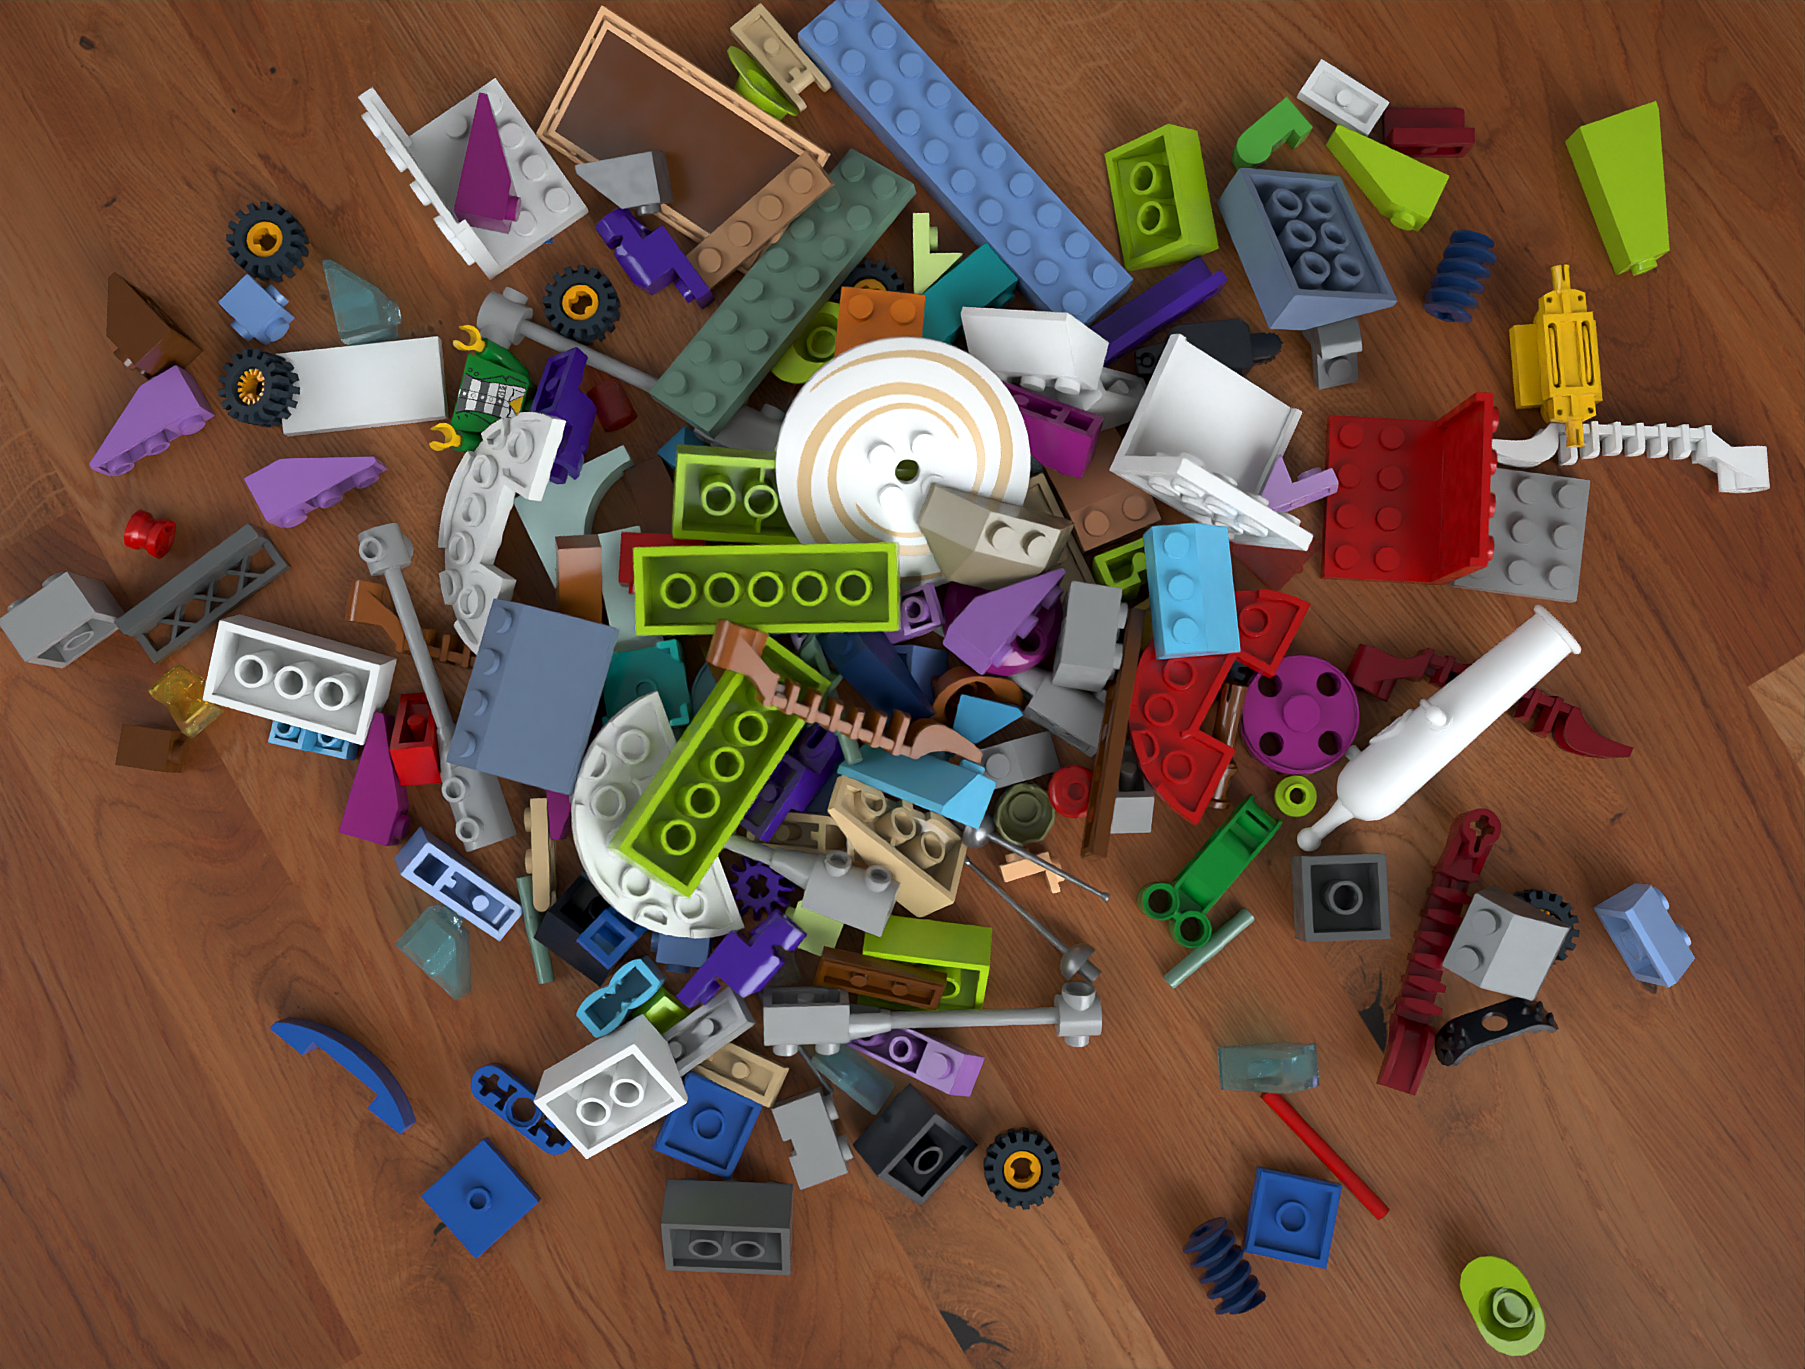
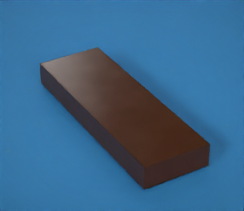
M824 946L815 971L813 984L936 1011L947 984V973Z

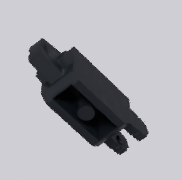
M1240 318L1177 325L1170 330L1162 343L1135 350V371L1137 377H1152L1171 334L1183 335L1186 337L1185 341L1242 377L1247 375L1255 365L1271 363L1276 358L1277 353L1281 352L1280 349L1283 342L1275 332L1250 334L1249 325Z

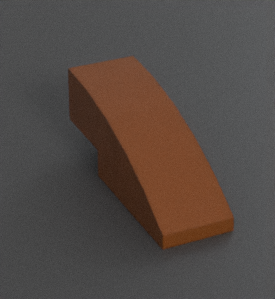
M598 534L555 536L557 613L601 624L602 547Z

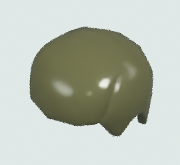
M1019 782L1006 787L994 803L993 820L1004 839L1023 847L1025 844L1042 841L1055 822L1056 816L1055 810L1048 804L1047 790L1034 782Z

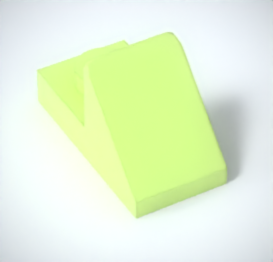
M913 213L914 294L921 295L962 262L963 257L962 253H930L938 252V228L930 227L929 213Z

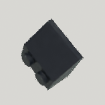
M581 875L547 911L533 937L600 987L631 950L630 948L618 961L607 969L576 941L601 913L611 906L595 886Z
M909 1083L879 1117L864 1130L863 1134L852 1146L878 1178L922 1206L978 1144L934 1101Z

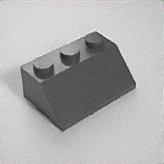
M683 1178L681 1180L667 1179L661 1217L665 1270L791 1275L794 1212L793 1184H782L777 1181L751 1183L733 1179L724 1181H700L694 1178Z

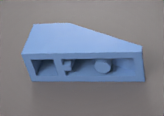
M422 826L418 828L394 857L400 875L498 941L504 937L523 913L522 904L454 848Z

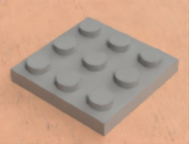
M1496 468L1494 475H1491L1490 492H1494L1496 496L1495 513L1492 518H1489V535L1494 537L1495 543L1493 558L1491 561H1488V567L1450 582V587L1568 603L1576 602L1590 480Z

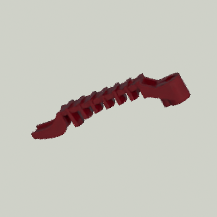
M1359 644L1345 673V677L1355 691L1387 702L1398 679L1420 682L1423 675L1426 674L1431 677L1428 682L1429 685L1442 689L1448 675L1457 677L1472 664L1458 663L1455 661L1456 658L1450 655L1442 657L1434 654L1435 650L1429 647L1419 650L1416 657L1400 660L1377 648ZM1531 688L1517 700L1519 703L1512 718L1521 723H1527L1535 707L1540 709L1530 733L1540 738H1546L1552 728V737L1555 744L1568 753L1583 757L1606 759L1630 757L1633 751V747L1598 735L1585 721L1581 708L1563 702L1564 699L1559 696H1547L1542 694V690Z
M1479 808L1463 812L1454 818L1446 846L1436 866L1433 867L1434 877L1431 887H1427L1426 894L1428 897L1425 908L1420 911L1419 916L1422 918L1418 931H1414L1413 938H1415L1412 952L1408 953L1407 956L1409 962L1405 975L1401 976L1402 986L1399 996L1395 997L1394 1000L1396 1007L1389 1020L1387 1048L1376 1084L1414 1096L1418 1091L1435 1039V1029L1432 1025H1428L1431 1015H1441L1442 1008L1435 1005L1434 1002L1437 992L1445 993L1447 987L1440 982L1443 971L1450 970L1442 966L1454 941L1453 937L1456 927H1460L1463 918L1460 917L1462 907L1471 902V897L1466 894L1469 883L1478 882L1479 875L1493 844L1498 840L1501 833L1499 818L1488 809ZM1476 821L1475 827L1481 830V835L1476 836V831L1470 828L1471 822Z

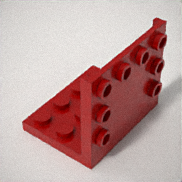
M1475 392L1437 421L1330 415L1327 418L1325 470L1333 468L1338 480V490L1336 493L1324 497L1320 579L1445 585L1488 567V561L1492 560L1495 547L1494 537L1489 535V518L1494 516L1496 509L1495 493L1490 492L1491 475H1494L1498 461L1497 451L1492 449V432L1496 431L1499 422L1498 407L1493 406L1494 393Z

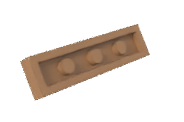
M810 151L803 152L688 253L686 258L708 288L715 289L831 189L835 183Z

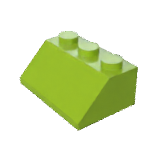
M1167 124L1105 153L1126 271L1187 262L1219 249L1197 130Z
M890 915L881 937L865 931L863 955L947 973V984L936 1011L982 1009L990 968L992 928ZM858 994L857 1005L905 1011H935Z

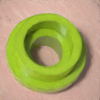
M1289 776L1278 783L1274 799L1282 813L1291 817H1300L1308 814L1313 809L1317 794L1314 785L1305 777ZM1294 788H1298L1303 794V799L1299 804H1294L1290 800V792Z

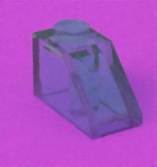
M331 259L322 261L340 340L347 346L398 339L399 334L396 325L401 324L402 321L396 301L390 300L379 288Z
M439 904L429 906L395 945L457 1001L466 997L472 991L469 931L461 925L464 922L463 917L445 905L443 908Z
M1274 1042L1217 1048L1221 1090L1293 1094L1320 1086L1316 1043Z

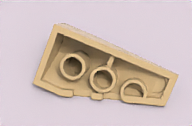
M845 775L838 777L827 811L868 867L873 865L884 866L891 872V879L901 883L896 901L918 918L954 903L967 851V846L962 841L963 832L938 813L933 811L927 813L913 809V803L903 799L895 802L884 797L879 789Z

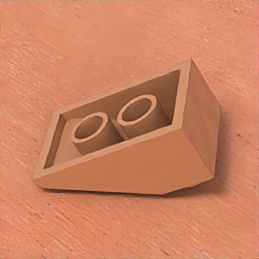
M1115 427L1101 431L1094 458L1081 479L1060 474L1055 469L1040 463L1064 518L1075 523L1071 533L1083 557L1147 531L1161 521V517L1149 493L1109 471L1122 443V439Z

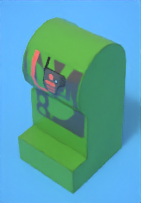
M1285 97L1238 138L1231 154L1232 164L1237 171L1240 167L1262 169L1269 156L1285 142L1293 150L1304 142L1313 126L1294 104Z

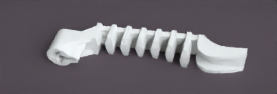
M1591 421L1583 424L1585 446L1579 447L1580 459L1598 457L1600 453L1599 441H1601L1602 456L1620 454L1623 449L1622 442L1624 443V456H1639L1644 453L1646 443L1647 458L1664 457L1668 449L1670 460L1685 459L1691 453L1692 464L1699 463L1718 474L1719 492L1749 493L1770 488L1767 447H1731L1712 432V425L1689 428V424L1667 427L1666 423L1657 424L1652 427L1644 426V423L1625 426L1621 425V422L1600 425L1598 421ZM1549 423L1545 429H1539L1532 438L1527 440L1492 439V449L1497 451V464L1508 467L1533 468L1541 462L1550 459L1556 451L1558 454V465L1560 466L1573 465L1578 459L1577 448H1566L1565 424Z

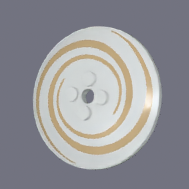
M902 336L877 339L857 345L827 362L813 374L794 398L784 418L776 447V484L784 514L801 544L899 542L900 592L929 582H933L934 587L948 583L950 580L943 576L924 535L916 523L931 484L947 486L1022 507L1030 476L1028 434L1020 410L1009 390L987 366L972 355L955 346L928 338ZM904 459H912L918 465L916 476L909 481L898 480L895 476L897 464Z

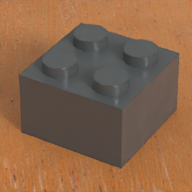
M1385 853L1291 855L1296 939L1305 942L1390 939Z

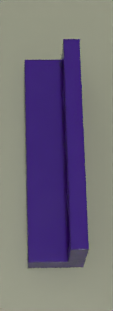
M1198 256L1091 327L1092 331L1109 342L1103 367L1108 368L1219 294L1228 280L1220 269L1212 275L1201 257Z

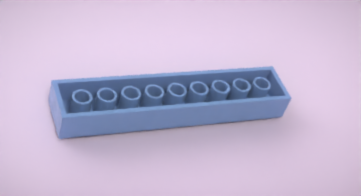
M835 0L798 33L799 47L827 78L834 91L978 248L987 243L1018 278L1016 289L1036 311L1069 313L1085 326L1090 327L1128 293L1133 278L877 0Z

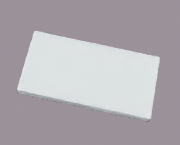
M438 336L276 354L285 358L286 362H290L294 366L291 372L298 374L300 380L293 383V386L300 387V395L293 394L292 400L297 401L298 404L296 408L288 407L287 410L292 414L288 419L282 418L283 434L288 437L449 419L442 341Z

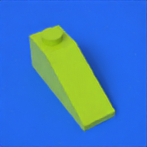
M1340 124L1336 126L1326 143L1327 148L1380 214L1389 218L1394 226L1402 230L1410 231L1413 229L1418 232L1429 220L1449 175Z

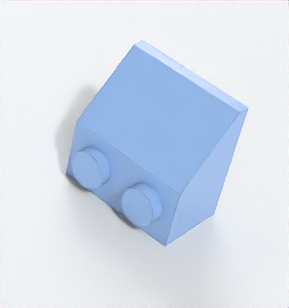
M1635 883L1593 907L1635 980L1671 987L1679 981L1694 961L1695 957L1688 947L1691 945L1690 938L1679 924L1673 922L1667 912L1669 903L1658 888L1649 884Z

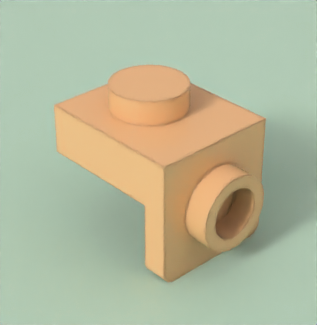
M1048 851L1034 854L1062 870L1058 857L1050 858ZM1014 852L1005 855L1007 863L998 865L1004 882L1043 871L1049 892L1052 894L1061 892L1058 882L1065 880V878Z

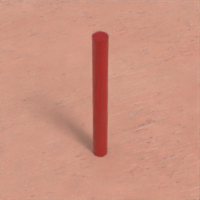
M1273 1086L1267 1088L1260 1096L1261 1099L1377 1220L1385 1217L1389 1212L1388 1206Z

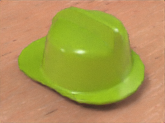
M730 46L727 50L729 58L740 73L733 90L780 121L787 114L798 116L799 112L782 96L774 83L755 61L744 51Z
M826 302L771 369L775 376L782 381L792 384L806 383L815 372L834 358L839 303Z
M1493 1255L1481 1256L1469 1262L1461 1273L1460 1288L1463 1299L1485 1341L1498 1352L1509 1356H1525L1536 1350L1544 1339L1546 1322L1539 1299L1521 1270L1507 1259Z

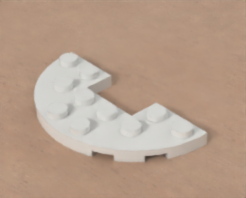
M519 412L518 416L509 420L501 418L481 433L483 441L474 452L467 450L450 483L439 528L438 548L445 549V571L439 573L440 584L445 604L452 605L457 618L454 624L456 631L464 643L476 655L493 598L511 601L517 581L493 565L497 551L502 543V535L509 512L514 504L515 493L528 500L542 501L566 421L561 418L536 412Z
M652 691L637 698L615 714L599 731L582 760L572 799V828L578 855L586 874L598 892L612 907L631 921L647 929L677 937L699 939L729 934L731 930H740L745 927L718 856L690 899L675 896L606 848L677 744L658 691Z

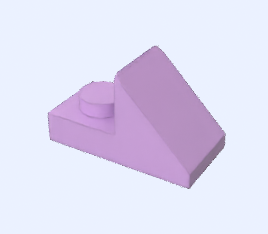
M1280 454L1261 497L1269 501L1268 508L1274 512H1288L1336 493L1338 490V480L1333 468L1322 472L1321 468L1317 467L1303 472L1297 477L1298 481L1292 483Z

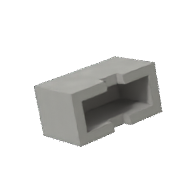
M822 1086L774 1104L772 1112L782 1140L784 1142L791 1139L794 1146L789 1160L800 1190L848 1173V1160L854 1158L847 1135L839 1136L834 1120L840 1117L832 1094L825 1096Z

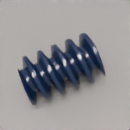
M1456 230L1449 238L1450 245L1443 252L1444 260H1441L1437 266L1438 274L1430 282L1432 289H1429L1424 296L1425 304H1423V309L1431 316L1443 321L1468 324L1471 322L1472 316L1463 309H1475L1478 306V300L1471 296L1470 293L1482 294L1484 292V285L1476 279L1487 280L1490 278V270L1483 265H1494L1497 262V256L1489 251L1495 244L1488 236L1471 230Z
M1225 1217L1213 1218L1194 1229L1189 1236L1190 1240L1182 1247L1184 1254L1197 1251L1198 1256L1191 1261L1190 1265L1192 1269L1206 1268V1271L1198 1278L1200 1284L1214 1283V1286L1206 1293L1208 1299L1222 1298V1301L1214 1308L1216 1314H1242L1260 1305L1267 1296L1264 1291L1258 1289L1260 1286L1258 1278L1250 1274L1252 1268L1249 1261L1242 1259L1244 1253L1241 1246L1234 1244L1236 1237L1233 1231L1225 1229L1228 1224Z

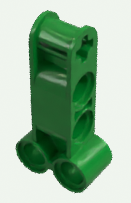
M1253 794L1246 796L1235 807L1170 884L1150 882L1145 884L1138 892L1137 904L1139 910L1145 916L1155 920L1163 921L1170 919L1168 922L1169 935L1174 942L1181 946L1195 949L1202 947L1208 942L1211 937L1212 927L1209 919L1205 916L1206 913L1274 836L1283 823L1280 818L1275 820L1253 801ZM1161 889L1166 893L1168 903L1164 910L1155 913L1149 907L1148 899L1154 890ZM1193 917L1198 922L1199 932L1193 939L1185 940L1180 933V925L1186 918Z

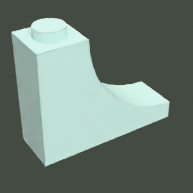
M624 445L583 464L580 476L576 480L568 475L565 484H555L549 481L546 485L542 501L528 500L521 495L514 498V505L555 588V536L591 535L594 516L602 498L609 488L624 475V470L635 466L629 451Z

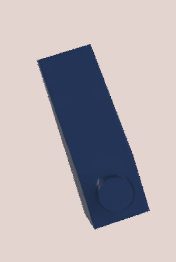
M883 631L821 632L816 636V639L836 670L874 709L887 713L888 723L894 709L909 713L911 715L910 723L918 718H930L936 713Z

